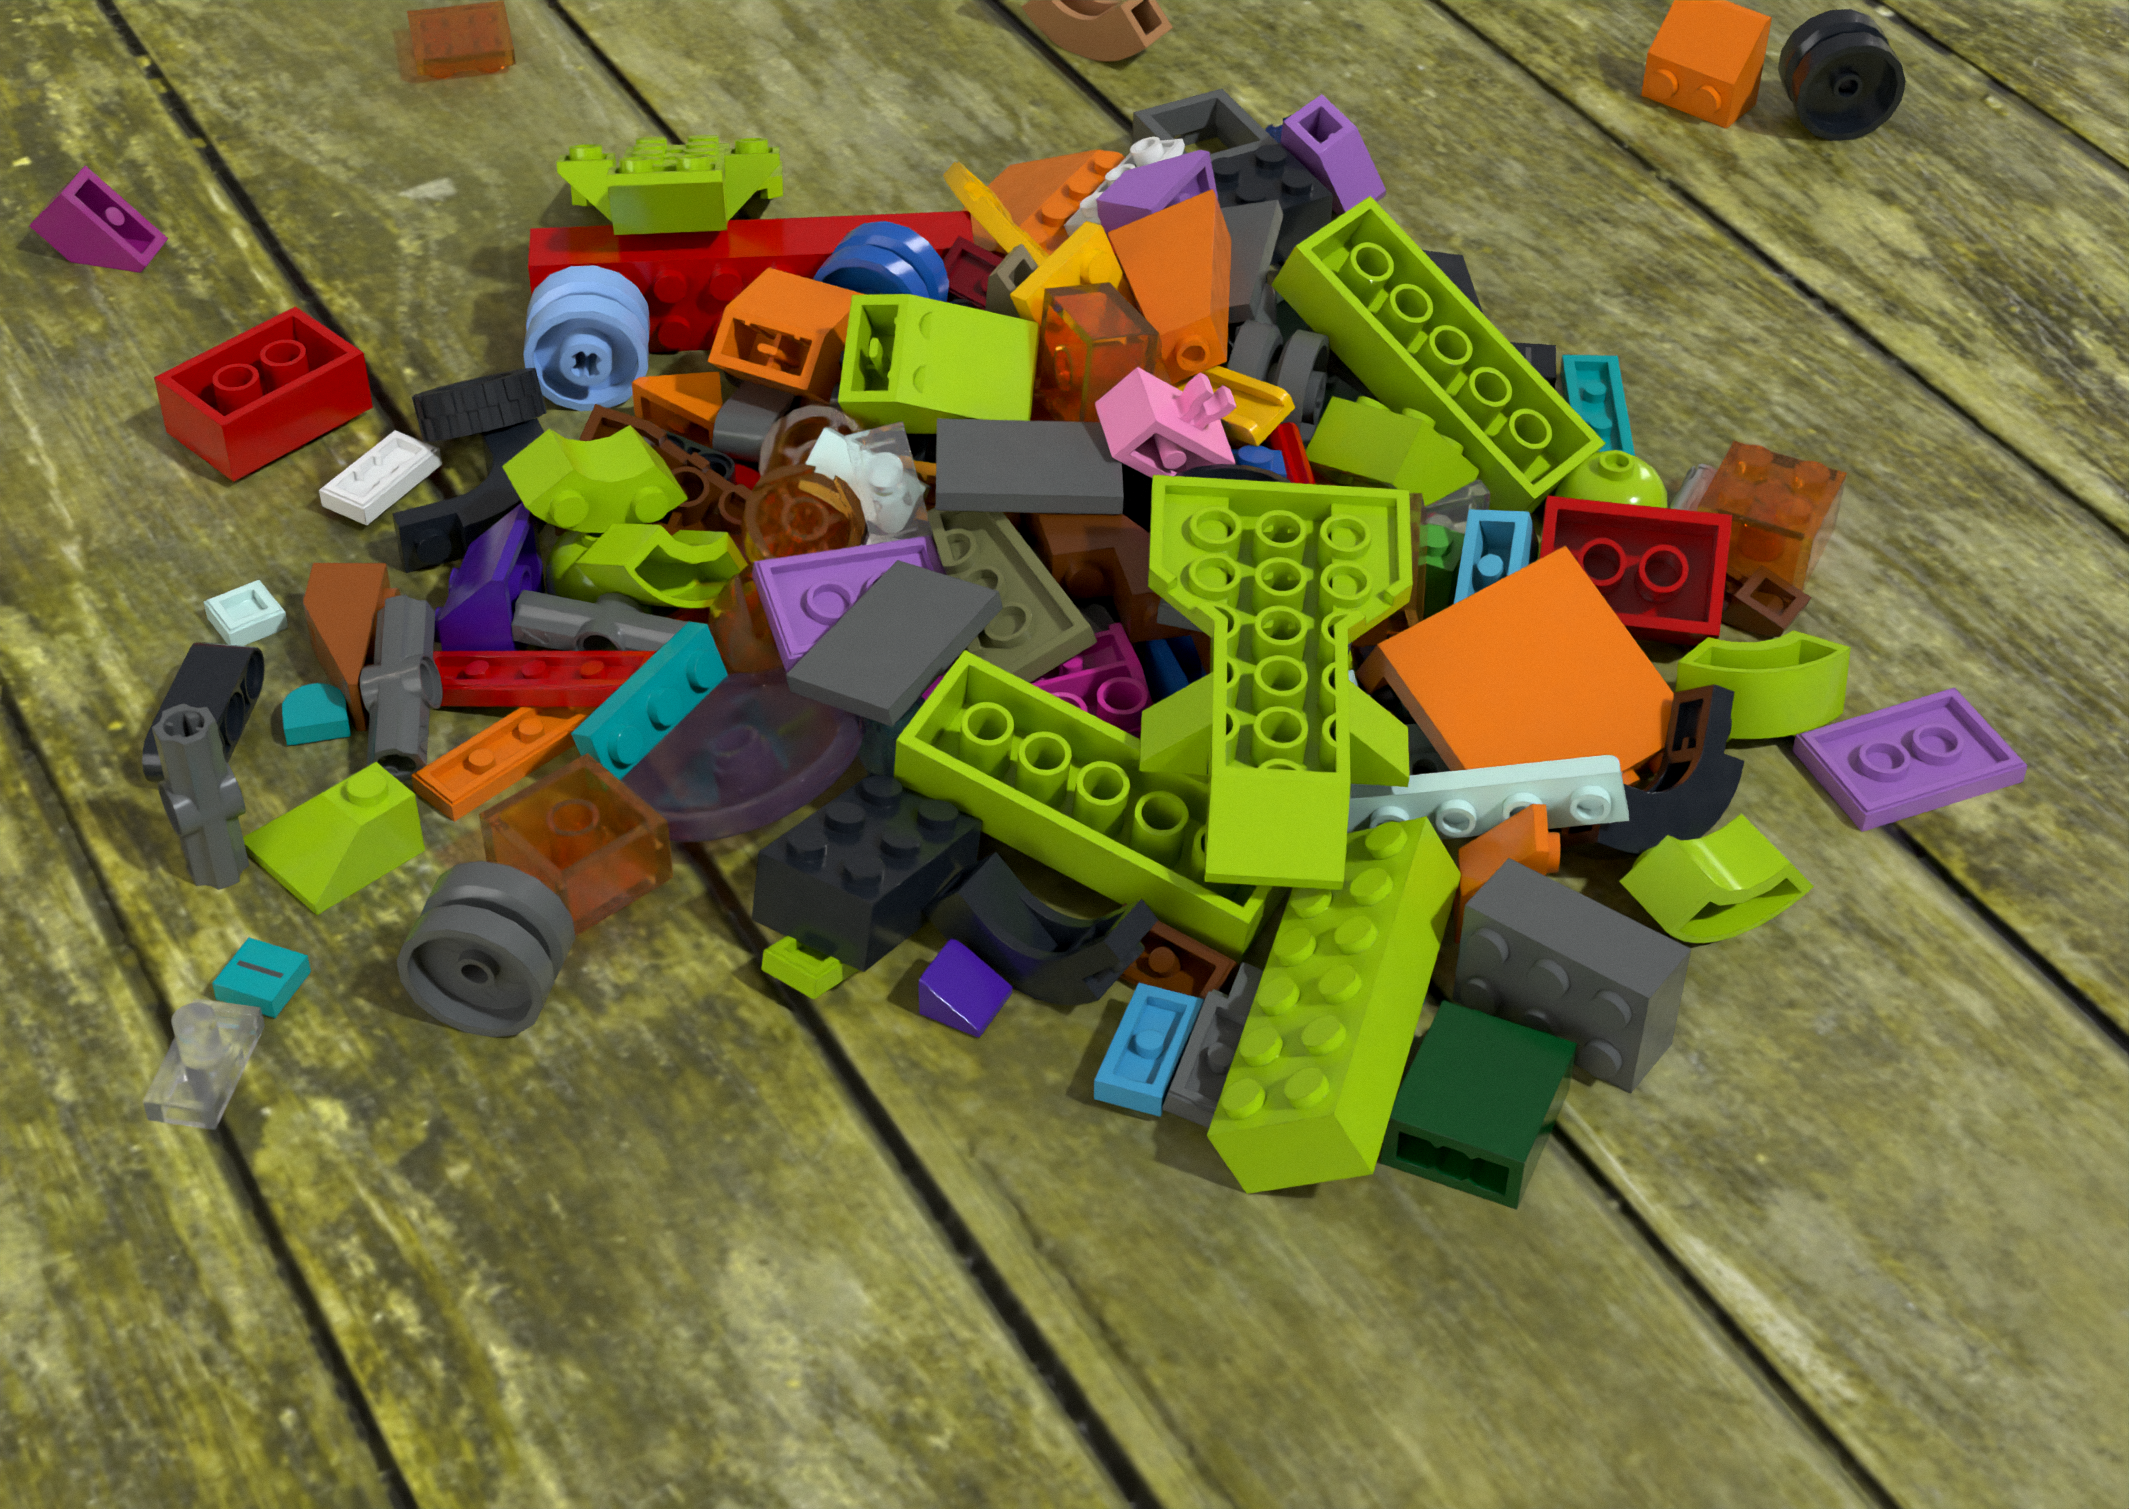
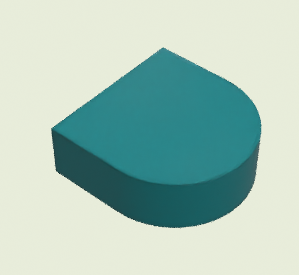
M324 683L308 684L293 690L282 703V716L287 746L351 736L345 696L337 687Z

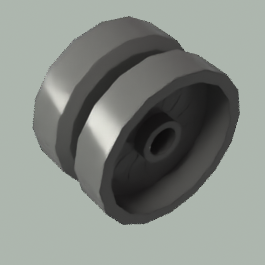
M1247 319L1237 335L1227 369L1278 386L1291 396L1295 409L1280 424L1293 422L1298 426L1306 451L1315 433L1324 400L1330 358L1329 337L1323 334L1297 330L1288 339L1283 348V338L1279 327ZM1226 435L1231 446L1243 447L1251 445Z
M486 861L456 864L437 879L420 917L416 919L397 958L400 982L416 1004L438 1021L460 1031L487 1037L517 1035L535 1024L555 983L554 980H556L575 940L573 917L557 894L539 879L512 866Z

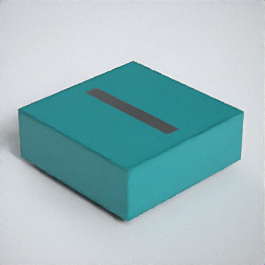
M248 937L213 981L212 985L216 1000L276 1018L311 973L308 955Z

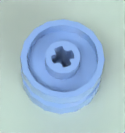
M594 265L570 266L550 274L534 289L527 307V333L524 340L523 355L525 369L536 368L542 395L556 405L577 411H592L595 404L611 408L626 402L633 395L631 382L639 377H645L648 371L649 310L648 303L639 288L619 272Z

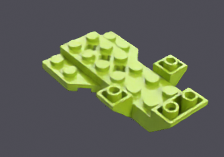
M718 135L687 137L688 143L686 145H667L666 137H642L636 139V145L627 147L624 157L619 158V167L616 164L615 153H602V145L579 144L569 146V154L560 155L556 162L557 173L571 185L572 205H594L613 223L614 235L727 230L728 221L748 199L752 198L756 190H760L762 199L783 197L782 161H780V146L768 147L767 138L736 139L735 148H730V143H719Z
M1153 475L1148 587L1211 638L1210 674L1142 711L1139 771L1206 775L1208 766L1204 882L1343 890L1350 785L1408 787L1410 779L1408 727L1349 680L1348 644L1410 601L1413 580L1409 490Z

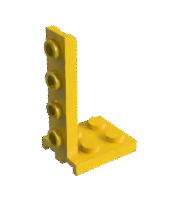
M1085 221L1010 294L1020 318L1038 322L1040 325L1037 355L1055 393L1087 391L1091 386L1109 390L1137 367L1182 392L1187 383L1197 375L1195 374L1172 384L1154 343L1140 338L1146 332L1141 320V314L1104 228L1101 225ZM1218 365L1201 372L1208 376L1213 392L1222 385L1229 388L1232 392L1237 407L1220 419L1227 436L1258 447L1295 409L1291 396L1278 386Z

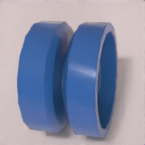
M888 221L863 223L848 232L812 279L866 295L911 294L947 302L949 280L943 260L929 241L909 227Z

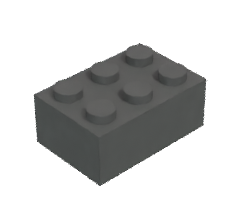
M1508 858L1465 904L1452 1000L1469 1009L1478 1010L1485 1014L1577 1043L1575 1065L1585 1069L1594 1077L1605 1080L1631 1094L1672 1044L1691 949Z

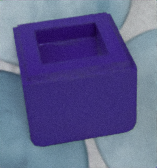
M951 938L919 979V1014L980 1038L1012 995V986L965 945Z

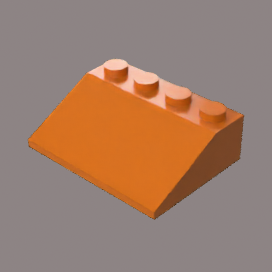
M1097 149L1012 164L987 187L996 194L1002 205L1011 214L1013 222L1020 229L1026 231L1050 256L1069 238L1064 225L1080 208L1081 201L1092 195L1106 180V174L1117 167L1126 157L1115 151ZM964 207L961 211H968V210L966 209V207ZM971 214L974 244L1004 259L1008 255L1006 250Z

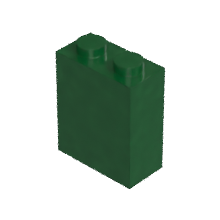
M1443 1000L1395 1098L1384 1135L1381 1164L1517 1210L1569 1092L1577 1043Z

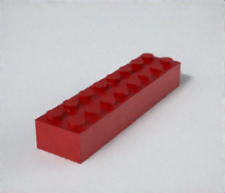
M969 211L729 220L727 230L627 235H614L613 225L530 228L528 271L531 295L534 289L550 274L570 266L595 265L619 272L639 288L648 303L650 320L649 353L711 350L725 307L768 267L813 279L819 268L832 255L837 245L848 232L863 223L881 221L909 227L929 241L941 259L944 260L958 236L974 243L971 214ZM947 297V302H948V303H949L950 301H953V299Z

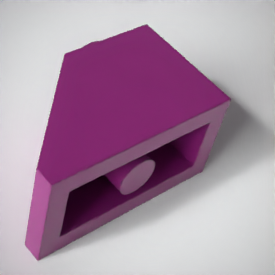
M86 165L48 202L29 225L72 263L138 273L146 268L168 240L162 232Z

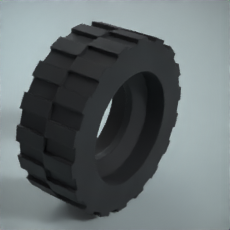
M536 368L518 369L437 387L411 396L423 442L447 440L486 432L528 421L547 413Z

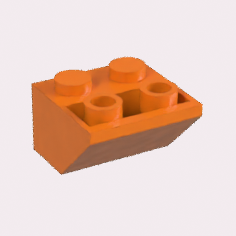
M768 267L725 307L707 362L736 378L829 405L833 388L836 382L841 381L842 371L839 358L841 352L845 351L852 295L866 294Z

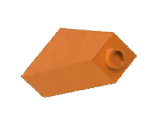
M1211 189L1107 232L1122 273L1171 383H1176L1227 362L1232 240L1214 190Z

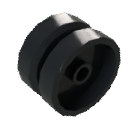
M1853 9L1829 10L1811 17L1792 32L1780 53L1778 72L1782 86L1788 98L1793 102L1794 109L1801 123L1815 136L1830 141L1853 140L1869 134L1890 119L1902 101L1906 84L1902 64L1889 46V42L1882 29L1867 14Z

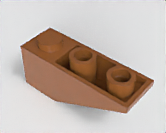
M313 563L303 600L312 649L332 686L340 689L345 696L348 715L357 731H366L370 714L362 699L360 688L361 671L365 666L374 664L377 612L385 606V599L400 596L399 588L390 587L386 563Z

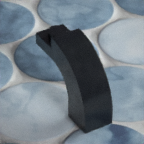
M537 418L481 432L488 477L473 490L455 498L392 513L399 556L406 573L464 559L468 547L473 541L522 503L502 466L544 433ZM536 516L539 534L547 522Z
M1715 684L1675 692L1664 754L1656 776L1643 790L1624 784L1629 821L1562 827L1560 849L1592 859L1621 860L1639 857L1647 849L1657 846L1667 835L1683 841L1699 839L1708 832L1728 808L1737 790L1745 762L1744 760L1724 754L1726 740L1732 728L1731 711L1735 692Z
M997 852L961 869L922 909L948 941L952 938L965 945L1007 981L1012 988L1034 999L1061 1005H1081L1098 1001L1129 965L1143 953L1145 946L1140 940L1159 920L1142 899L1096 919H1077L1061 914L1037 899L1021 883Z

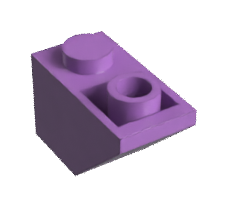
M1321 94L1283 121L1280 143L1333 194L1332 210L1338 216H1341L1369 196L1376 202L1385 197L1386 189L1357 127L1324 95Z

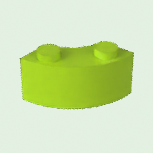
M631 425L610 437L592 441L566 439L549 428L502 466L524 506L530 512L549 524L571 531L604 533L613 523L644 524L656 522L688 499L663 458Z
M613 523L576 562L582 572L605 593L626 595L639 605L678 608L711 607L732 599L754 582L751 568L728 532L679 530L671 536L661 525Z
M1795 630L1779 638L1760 642H1730L1707 637L1678 661L1675 692L1712 684L1734 691L1731 711L1732 728L1726 743L1732 740V738L1763 739L1789 735L1796 736L1797 734L1817 729L1843 714L1851 647Z
M1742 813L1727 825L1700 839L1681 841L1667 835L1657 846L1644 851L1636 859L1632 869L1619 881L1667 933L1674 938L1691 943L1722 941L1759 927L1788 909L1814 887Z

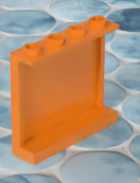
M1566 546L1377 644L1355 673L1369 694L1387 684L1392 687L1450 771L1612 755L1619 760L1623 784L1634 787L1640 781V778L1637 776L1638 773L1649 768L1655 776L1659 770L1664 754L1674 697L1670 687Z

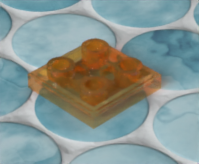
M504 0L407 11L417 74L420 76L429 75L433 78H447L455 74V72L468 70L493 73L500 71L504 66L516 64Z

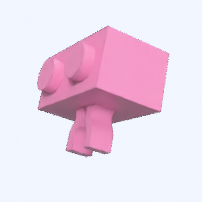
M1137 367L1094 403L1112 458L1153 478V475L1174 476L1177 473L1200 466L1236 464L1220 419L1237 407L1232 392L1224 385L1213 392L1208 376L1201 372L1187 383L1182 392Z

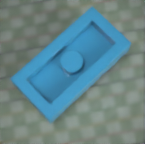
M1138 983L1095 1077L1094 1099L1161 1117L1164 1111L1162 1106L1203 1006L1204 999Z

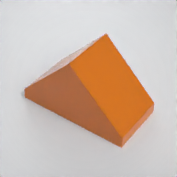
M719 371L639 377L631 382L635 417L651 421L659 428L713 449L714 424L717 414L723 406Z

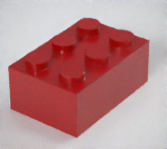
M296 306L154 377L166 433L233 482L255 472L258 468L284 454L302 447L305 443L333 428L346 424L350 419L373 408L364 352Z
M1547 496L1539 559L1566 546L1634 639L1698 646L1707 637L1718 639L1720 636L1733 515Z

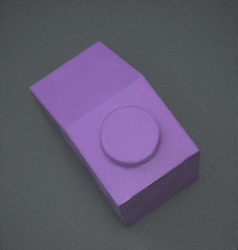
M1198 150L1126 170L1096 199L1098 217L1108 240L1110 239L1107 232L1211 189L1214 190L1218 199L1209 151Z

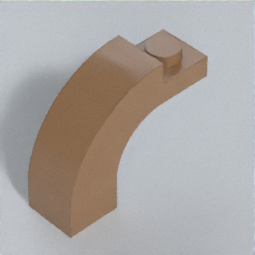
M1029 0L1021 6L1036 27L1050 40L1067 51L1094 61L1110 62L1126 59L1144 50L1173 28L1156 0Z

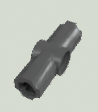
M523 589L516 601L511 627L513 641L560 651H658L688 622L645 614L636 601L620 593H606L600 595L594 603Z
M407 595L385 599V606L377 612L374 664L365 666L360 676L362 699L370 714L367 766L377 762L399 781L412 779V774L427 766L430 710L439 708L443 698L441 677L433 660L435 611L427 600H416Z
M185 703L162 711V718L152 727L165 780L158 782L160 798L168 819L180 838L181 849L186 862L185 866L195 885L212 886L220 890L240 882V875L249 866L238 816L246 812L244 799L234 773L224 758L218 725L207 707H190Z

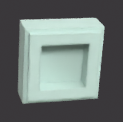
M260 580L204 601L208 620L228 645L245 646L288 628L285 611Z

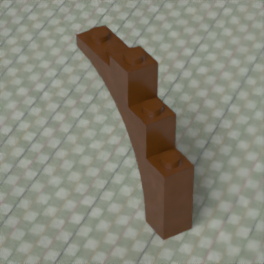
M1020 512V518L1032 551L1071 601L1112 596L1130 643L1191 635L1206 675L1210 674L1211 638L1206 633L1157 623L1158 606L1161 597L1148 587L1149 532L1124 514ZM1389 617L1354 640L1351 648L1377 645L1385 641Z

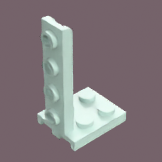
M1348 670L1349 680L1358 687L1354 670ZM1601 755L1410 775L1408 787L1351 784L1347 833L1374 828L1385 822H1402L1427 816L1439 838L1450 839L1480 836L1531 804H1546L1548 829L1629 821V810L1618 758L1612 755Z

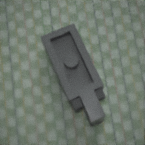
M1242 962L1229 995L1215 989L1212 992L1208 991L1162 1106L1163 1110L1207 1128L1210 1127L1264 970Z

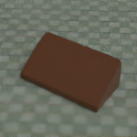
M1158 920L1140 940L1145 946L1143 953L1120 976V978L1135 986L1138 983H1143L1201 998L1205 1001L1208 991L1212 992L1213 989L1229 995L1240 966L1236 961Z

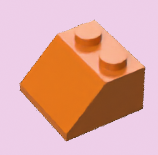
M1674 0L1648 51L1641 96L1727 129L1757 103L1772 17L1726 0Z

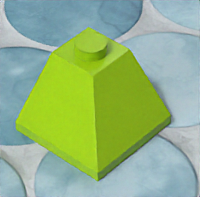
M377 762L346 777L243 837L247 854L316 915L321 914L425 851L415 794Z

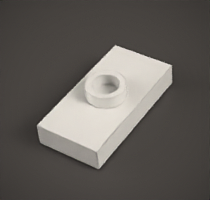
M395 430L319 490L321 504L327 509L368 525L442 465L440 449Z

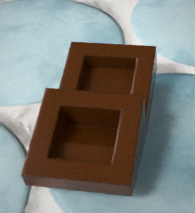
M1727 564L1721 623L1749 632L1781 637L1808 605L1812 597L1763 565H1760L1752 576L1748 578Z

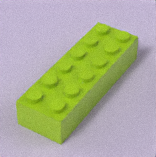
M1371 196L1296 245L1271 284L1316 333L1329 337L1330 348L1391 412L1401 414L1404 408H1411L1422 412L1436 422L1434 430L1438 434L1447 436L1464 447L1462 455L1480 471L1476 480L1462 489L1482 510L1524 511L1532 514L1546 503L1547 496H1553L1555 489L1566 476L1592 454L1599 452L1606 444Z
M966 650L962 652L896 739L894 779L898 780L902 786L934 800H943L953 804L959 811L982 820V832L1122 905L1124 903L1129 905L1142 899L1159 921L1227 956L1239 965L1289 889V887L1204 882L1208 774L1196 775L1139 771V738Z
M1427 816L1402 822H1385L1374 828L1347 833L1343 890L1292 888L1207 1133V1137L1246 1194L1366 1176L1374 1173L1461 877L1460 871Z

